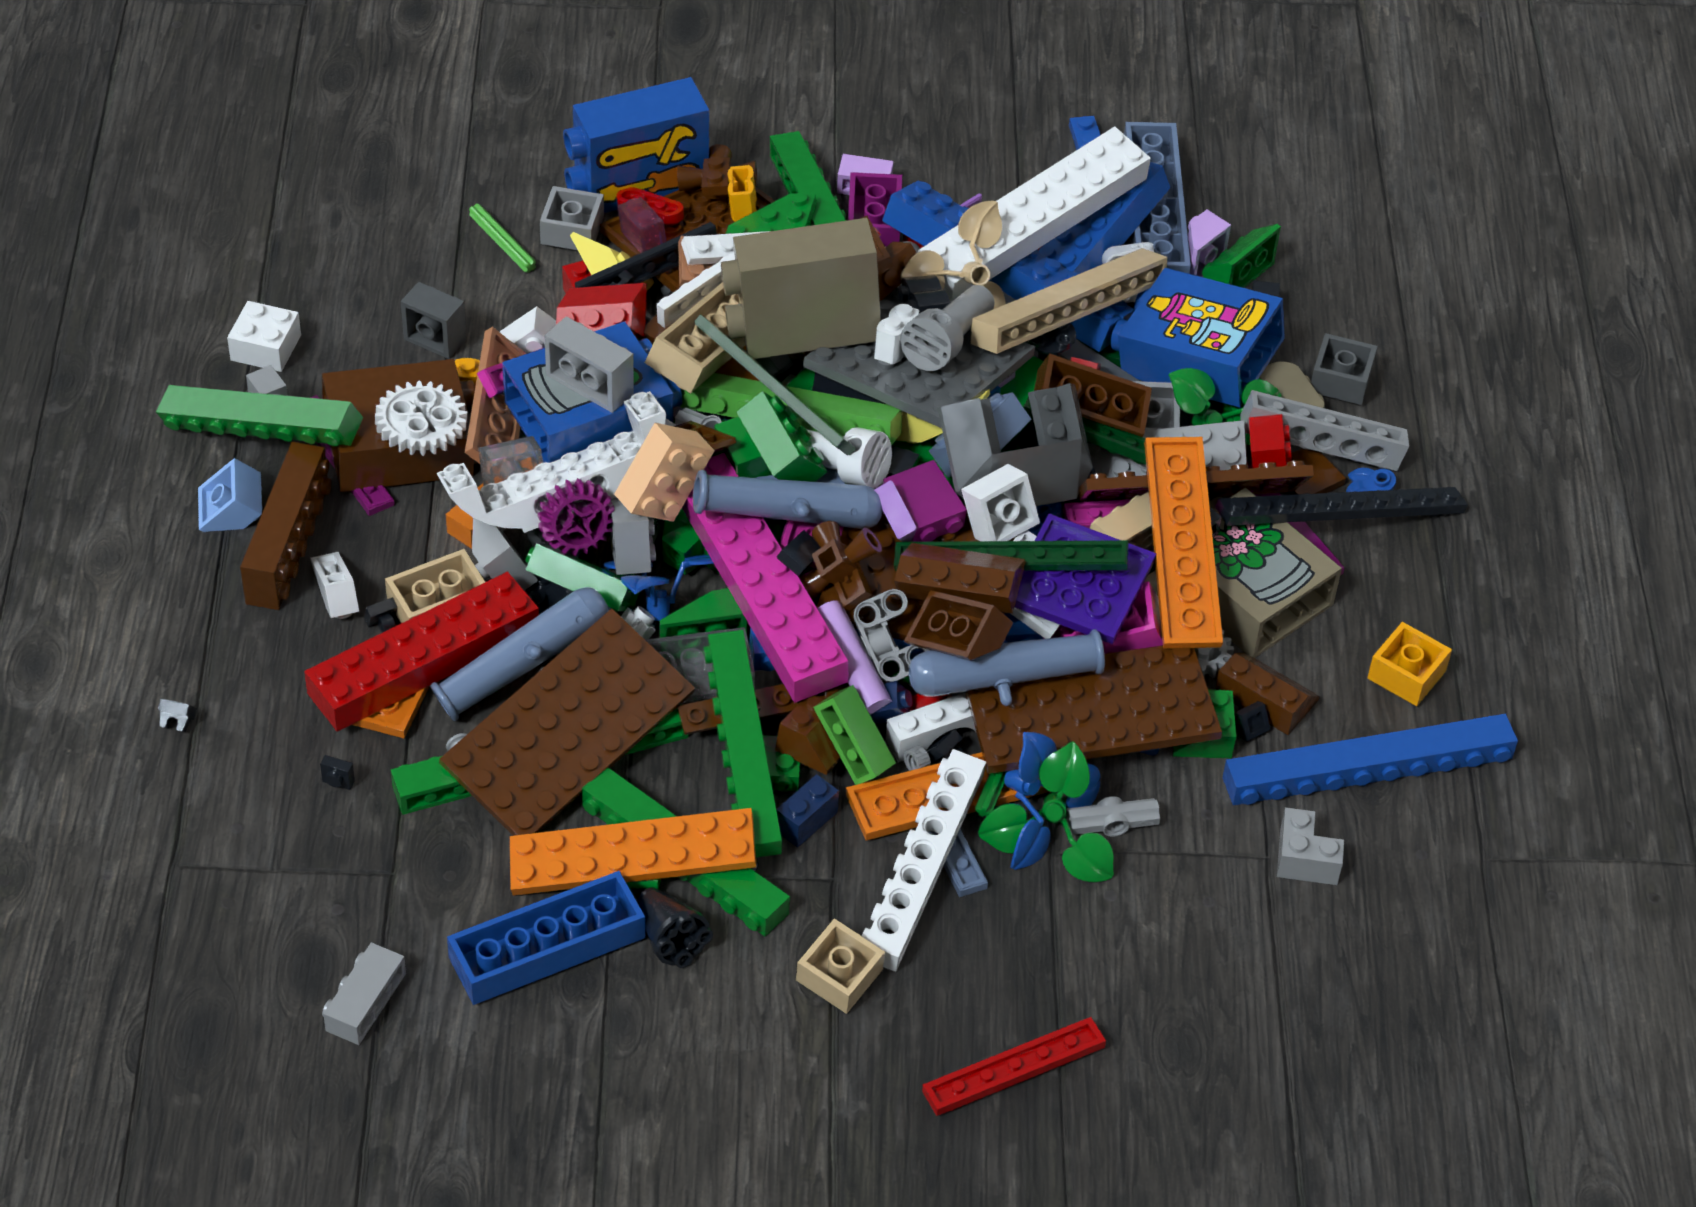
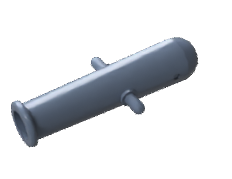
M699 470L693 487V508L696 514H702L704 510L815 524L835 521L840 527L863 529L877 525L883 513L879 495L874 491V488L866 485L707 475L705 470Z
M584 587L577 589L440 684L433 682L431 689L448 716L456 722L459 719L460 713L566 649L609 611L608 605L602 595L594 588Z
M1093 629L1088 635L1003 642L1000 649L972 660L931 650L920 653L911 660L909 679L916 693L929 697L995 687L999 691L1002 705L1009 706L1012 703L1010 691L1012 684L1095 671L1097 675L1102 674L1105 668L1104 647L1098 630Z

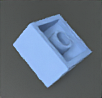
M234 458L198 487L199 530L210 532L244 529L253 521L258 520L263 510L261 472Z

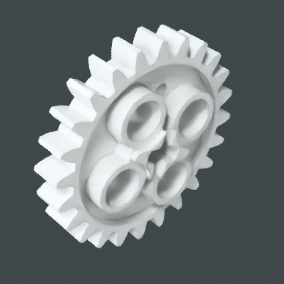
M418 381L417 385L413 387L409 382H406L405 389L397 385L395 386V393L389 390L386 391V398L381 397L380 405H376L375 425H377V433H382L383 441L389 440V447L398 444L399 452L408 448L410 449V455H413L416 450H420L422 456L425 455L426 450H430L435 455L436 448L438 447L447 451V443L455 446L456 438L462 439L463 431H466L467 411H465V403H460V396H453L452 389L444 392L442 384L437 388H433L432 382H429L427 386H422L421 381Z

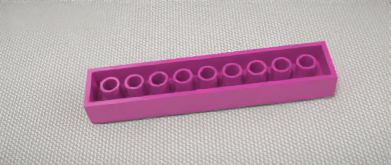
M725 453L711 457L704 468L707 475L738 477ZM692 489L682 509L794 703L847 683L848 660L799 577L777 559V555L782 549L763 517L704 510L702 514H696L693 508Z

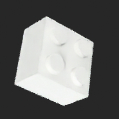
M247 301L227 337L230 360L261 368L272 365L275 371L282 372L301 336L299 312Z
M1006 464L961 489L974 538L979 541H1008L1040 523L1027 473L1010 464Z

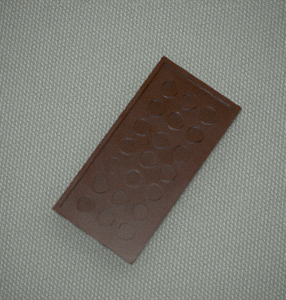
M1304 461L1287 462V466L1276 467L1274 462L1261 463L1258 468L1248 469L1247 464L1232 465L1229 470H1220V466L1206 467L1209 498L1233 496L1244 488H1247L1253 494L1294 492L1314 476L1313 465H1304ZM1130 471L1118 473V477L1107 478L1106 473L1092 474L1080 486V493L1077 499H1073V503L1127 500L1137 495L1142 496L1149 492L1147 471L1146 475L1135 476V472Z
M611 608L439 759V764L513 836L538 833L582 794V787L595 779L606 768H611L694 693L695 687Z
M1162 645L1105 654L1104 672L1100 675H1097L1095 671L1012 684L1010 687L1012 703L1009 706L1002 705L999 691L995 687L965 691L983 758L986 761L988 774L1019 769V760L1023 748V732H1036L1051 738L1056 744L1057 750L1074 741L1082 750L1086 759L1218 740L1222 736V730L1194 648L1163 649Z

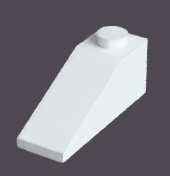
M339 552L312 557L311 563L330 617L343 619L350 617L352 613L359 612L354 581Z

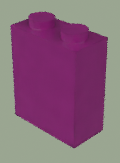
M934 460L883 479V484L888 481L894 482L916 525L917 530L911 542H931L939 536L955 533L964 527L967 509Z

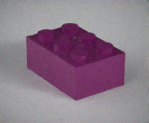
M850 173L848 220L868 216L873 227L881 234L879 237L885 247L893 241L899 242L900 231L886 224L882 219L891 194L902 189V175Z

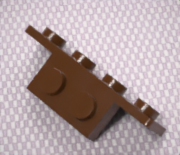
M784 684L754 690L759 719L790 713L798 705L797 702L794 703ZM712 698L678 707L685 735L716 729L717 724H721L720 715H714Z

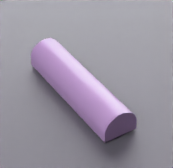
M830 601L818 607L819 613L848 660L849 686L854 685L869 714L871 715L892 702L842 603Z

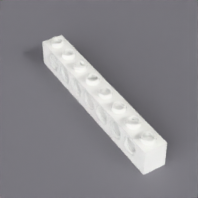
M952 749L949 758H943L937 772L940 778L937 783H931L926 796L929 802L926 807L921 805L915 822L919 824L916 831L910 829L904 844L905 847H908L905 855L899 854L893 868V871H896L894 879L888 878L882 892L885 899L882 904L877 903L871 915V920L874 923L871 929L865 928L862 934L863 938L885 951L883 967L895 972L898 969L983 779L986 761ZM949 784H956L960 787H953ZM939 808H947L949 811H942ZM933 831L938 833V835H931L928 832ZM916 856H925L928 859L923 860L917 858ZM906 880H913L916 884H909ZM899 904L903 905L906 908L898 909L894 905ZM889 929L892 930L894 933L887 934L882 930Z

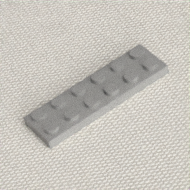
M1244 420L1146 430L1143 438L1203 437L1205 467L1220 466V470H1229L1232 465L1247 464ZM1088 443L1092 465L1096 474L1106 473L1107 478L1118 477V473L1130 471L1135 472V476L1146 475L1147 467L1145 464H1138L1128 457L1110 453L1105 448Z

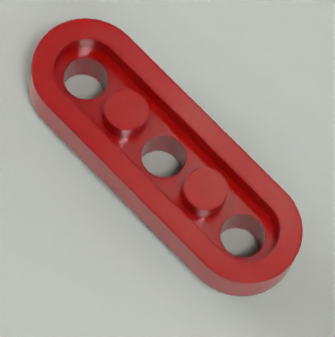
M626 188L620 190L616 195L620 209L666 225H676L685 217L682 203L639 188Z

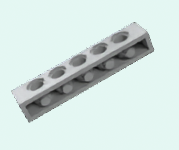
M1254 390L1251 391L1240 415L1241 421L1244 420L1245 431L1250 435L1249 417L1282 414L1283 425H1289L1290 441L1288 442L1303 449L1323 452L1330 456L1351 459L1354 462L1375 465L1382 469L1387 468L1397 471L1409 448L1407 429Z

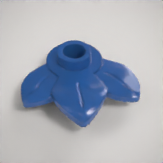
M1357 468L1348 474L1352 483L1347 487L1346 492L1393 490L1396 486V476L1388 469L1374 471L1369 468Z

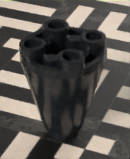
M653 887L647 888L639 895L638 905L645 916V929L654 954L662 963L668 965H677L679 968H685L690 965L693 958L713 938L709 922L700 912L662 890Z

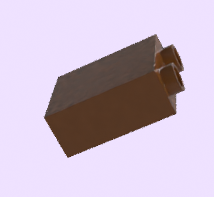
M454 359L322 373V399L349 401L363 416L351 446L330 445L340 492L372 486L377 488L380 485L385 487L440 480L437 473L443 471L445 467L451 464L464 463L471 476H473L474 459L465 453L470 423L468 413L472 411L475 387L472 380H459ZM418 381H421L422 386H427L429 382H432L433 388H437L442 384L444 392L452 389L453 396H460V403H465V411H467L466 431H463L462 439L456 438L455 446L447 443V451L439 447L436 448L435 455L430 450H426L424 456L421 455L420 450H416L413 455H410V449L408 448L399 452L398 444L389 447V440H382V433H377V425H375L376 405H380L381 397L386 398V391L389 390L395 393V386L398 385L405 389L406 382H409L414 387Z

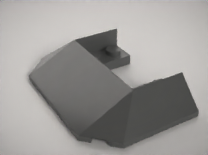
M1069 383L1055 388L1029 392L1028 396L1039 446L1002 453L990 398H977L938 407L955 492L963 498L962 488L1006 464H1010L1027 473L1036 506L1077 499L1080 493V486L1087 479L1093 466L1076 386Z

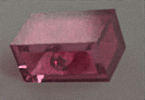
M642 197L633 198L617 205L621 232L640 253L666 242L664 221Z

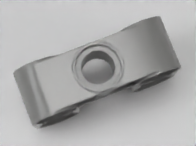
M897 589L888 590L861 602L855 608L853 616L863 645L873 661L880 678L885 682L899 681L909 676L910 653L912 650L930 651L929 649L913 645L899 650L898 646H896L889 631L887 621L903 614L908 603L905 594ZM896 595L902 600L901 609L891 611L886 607L885 602L889 596ZM869 607L874 610V621L864 623L859 619L858 614L862 608ZM887 661L896 662L899 666L898 675L895 677L886 676L883 673L884 663Z

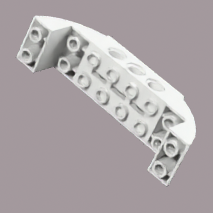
M650 391L634 394L631 399L624 401L633 429L631 432L619 433L613 439L603 443H593L587 449L577 453H567L561 459L554 462L538 464L533 470L512 474L507 480L486 484L481 490H478L474 479L464 463L448 465L443 471L438 472L437 476L449 497L460 509L473 518L502 528H521L526 533L538 528V523L541 522L537 517V513L543 511L540 507V502L549 501L546 497V492L554 494L556 492L555 485L563 488L565 487V480H569L572 485H574L577 478L581 479L583 484L590 480L594 486L600 485L604 492L609 494L611 499L616 498L614 495L615 491L654 423L665 425L666 412ZM563 507V509L560 511V513L558 514V516H560V515L562 514V512H563V510H564V507Z

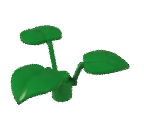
M1184 368L1168 374L1173 386L1174 397L1179 407L1188 414H1195L1192 418V426L1222 423L1224 418L1241 414L1243 408L1223 414L1218 413L1216 410H1208L1210 407L1208 400L1215 394V386L1211 377L1204 371ZM1262 379L1248 382L1241 394L1244 405L1252 390L1282 397L1276 387Z
M1071 741L1047 756L1040 766L1039 778L1043 787L1050 792L1058 793L1049 794L1044 799L1043 808L1037 812L1049 822H1061L1063 824L1067 838L1072 845L1062 855V861L1066 870L1077 879L1087 882H1101L1111 879L1114 875V854L1111 844L1104 836L1093 832L1082 834L1076 842L1069 827L1068 819L1065 816L1067 806L1063 794L1071 798L1080 797L1088 788L1090 771L1085 755L1074 741ZM1003 804L985 817L980 825L978 835L995 849L1005 853H1014L1022 828L1029 820H1036V818L1033 816L1026 820V810L1019 804Z

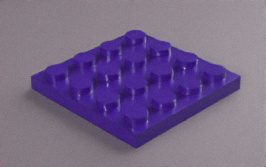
M1048 514L1034 541H1107L1119 539ZM1128 543L1127 570H1024L1015 608L1086 635L1093 629H1096L1100 633L1102 641L1113 645L1155 562L1156 553Z

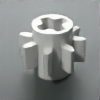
M640 606L633 611L627 608L621 616L647 641L656 631L652 624L655 618Z

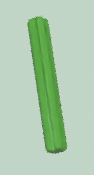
M476 203L469 208V215L524 272L529 273L531 270H535L536 261L480 204Z

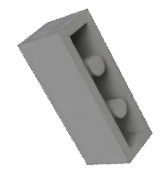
M372 942L365 952L359 953L353 970L349 976L343 977L337 994L333 1000L329 999L323 1008L322 1016L324 1017L325 1030L360 1045L406 975L404 956Z

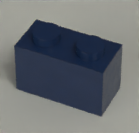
M816 774L776 809L781 836L798 848L838 812L839 790Z

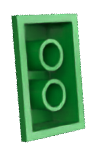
M1274 224L1254 229L1245 237H1240L1230 249H1225L1216 260L1206 264L1202 271L1203 278L1245 288L1274 264L1281 226Z

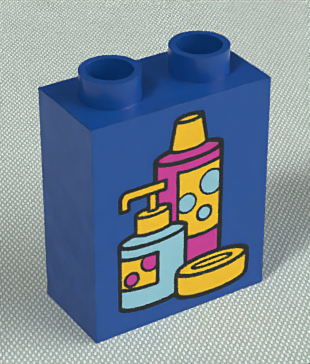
M1164 268L1151 288L1137 294L1135 310L1129 320L1120 319L1116 323L1112 332L1111 347L1113 350L1119 351L1121 369L1138 380L1171 383L1168 376L1169 373L1184 368L1198 369L1207 373L1214 383L1215 394L1210 400L1240 408L1243 403L1241 394L1244 386L1252 380L1259 379L1285 339L1283 298Z

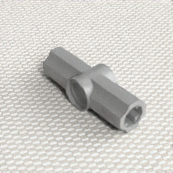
M1107 797L1098 802L1097 805L1067 808L1066 811L1072 835L1103 831L1106 836L1115 837L1124 834L1129 828L1159 825L1160 822L1159 805L1154 798L1123 802L1119 797Z

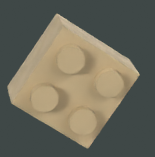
M833 919L798 961L796 981L847 1014L883 970L885 951L841 922Z

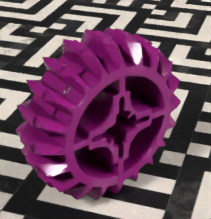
M577 478L574 485L569 480H565V487L561 488L559 485H555L556 492L554 494L546 492V497L549 501L540 502V507L543 511L537 513V517L541 521L538 523V527L543 532L542 536L545 541L549 542L553 549L559 548L564 554L570 549V552L576 556L579 549L587 554L588 547L591 545L598 549V540L607 541L604 533L613 532L610 523L613 522L611 513L615 511V507L610 502L611 497L609 494L605 493L600 485L594 486L590 480L583 484L582 480ZM563 507H564V510H563L562 514H561L560 516H558V514L560 513V511H561V510L563 509ZM572 510H574L575 513L579 515L581 523H579L577 519H574Z

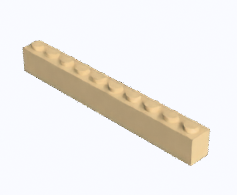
M1141 248L972 318L971 344L998 354L1151 288L1163 269L1167 268L1168 257Z

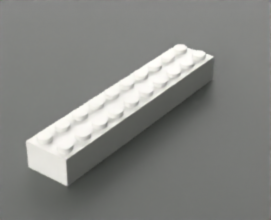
M1113 127L997 200L1002 221L1001 236L996 244L989 248H980L975 244L977 253L983 260L982 264L988 267L990 271V279L1146 180L1151 158L1121 131ZM958 225L918 250V252L931 250L938 253L944 260L943 270L962 271L968 262L975 261L969 247L970 241L964 240L959 236ZM943 275L945 279L944 290L949 296L950 303L973 286V284L966 282L963 277Z

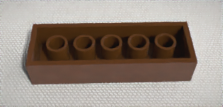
M291 442L240 566L246 605L279 610L283 599H288L290 581L297 576L298 561L300 557H304L306 554L308 536L313 535L316 516H320L323 510V498L325 495H329L332 481L328 478L329 460L326 459L324 447Z

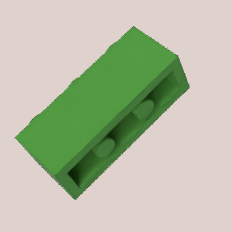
M854 685L832 694L813 707L855 785L879 776L896 763Z

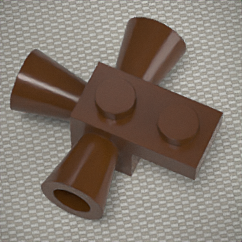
M715 144L709 148V159H704L703 169L678 166L677 179L679 191L701 186L702 196H706V199L729 198L728 170L731 167V150L723 144ZM756 161L737 165H750L753 168L755 187H757L758 174Z
M826 521L818 524L812 530V537L820 546V549L812 554L817 568L798 577L812 600H815L829 583L834 584L843 608L851 611L858 604L872 596L859 561L882 551L881 544L871 530L863 528L847 546L841 542L840 529L837 522Z

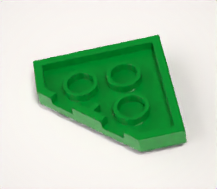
M788 194L728 225L726 234L768 232L810 226L817 204L816 194Z

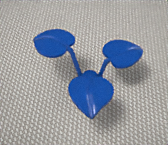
M709 555L684 558L670 596L667 595V590H655L656 585L668 584L669 579L647 576V573H641L642 576L621 577V582L634 594L645 589L647 611L655 618L654 621H660L670 615V604L675 603V595L684 570L693 565L714 563ZM614 561L604 563L606 570L615 569Z
M1023 732V748L1019 760V769L1007 771L1004 779L1005 785L1017 791L1015 797L1020 799L1036 818V820H1029L1019 834L1010 868L1015 870L1030 866L1039 861L1046 853L1050 842L1049 828L1043 826L1044 819L1025 797L1035 795L1039 791L1040 786H1043L1039 779L1040 766L1047 756L1057 751L1056 744L1051 738L1036 732ZM1088 763L1090 771L1088 788L1080 797H1067V808L1090 806L1096 799L1100 788L1101 775L1095 765Z

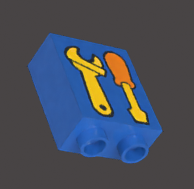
M689 77L573 105V127L563 130L566 152L570 160H574L575 165L564 170L567 188L604 194V213L620 209L616 195L620 190L635 187L660 196H665L679 190L677 167L686 166L703 169L704 159H709V108L693 79Z

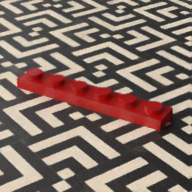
M1089 1017L923 1084L922 1092L936 1116H939L1105 1048L1106 1040L1092 1017Z

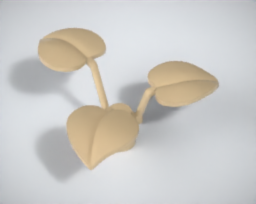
M984 201L977 203L967 209L960 218L958 234L962 239L970 241L969 247L974 256V262H968L962 271L943 270V258L934 251L924 250L916 253L909 260L901 272V280L908 277L936 275L942 289H944L945 279L943 275L963 277L966 282L973 285H981L991 292L995 302L994 309L1006 305L1002 289L996 283L989 281L990 271L988 267L982 264L983 260L979 257L975 248V244L980 248H989L999 240L1002 232V221L998 202Z

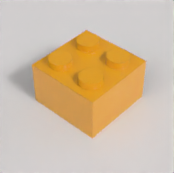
M1401 622L1373 655L1367 679L1411 704L1418 706L1446 672L1452 649L1410 625Z

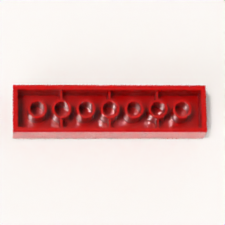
M507 571L305 670L307 694L338 732L430 686L433 682H438L456 673L539 616V608Z

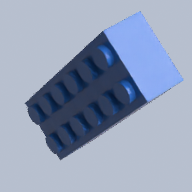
M1150 162L1146 180L1043 245L1039 249V253L1047 258L1057 260L1061 266L1078 274L1102 265L1103 253L1110 247L1123 245L1171 188L1163 166Z
M620 871L449 935L447 936L448 955L472 1004L475 1005L644 939L645 916Z

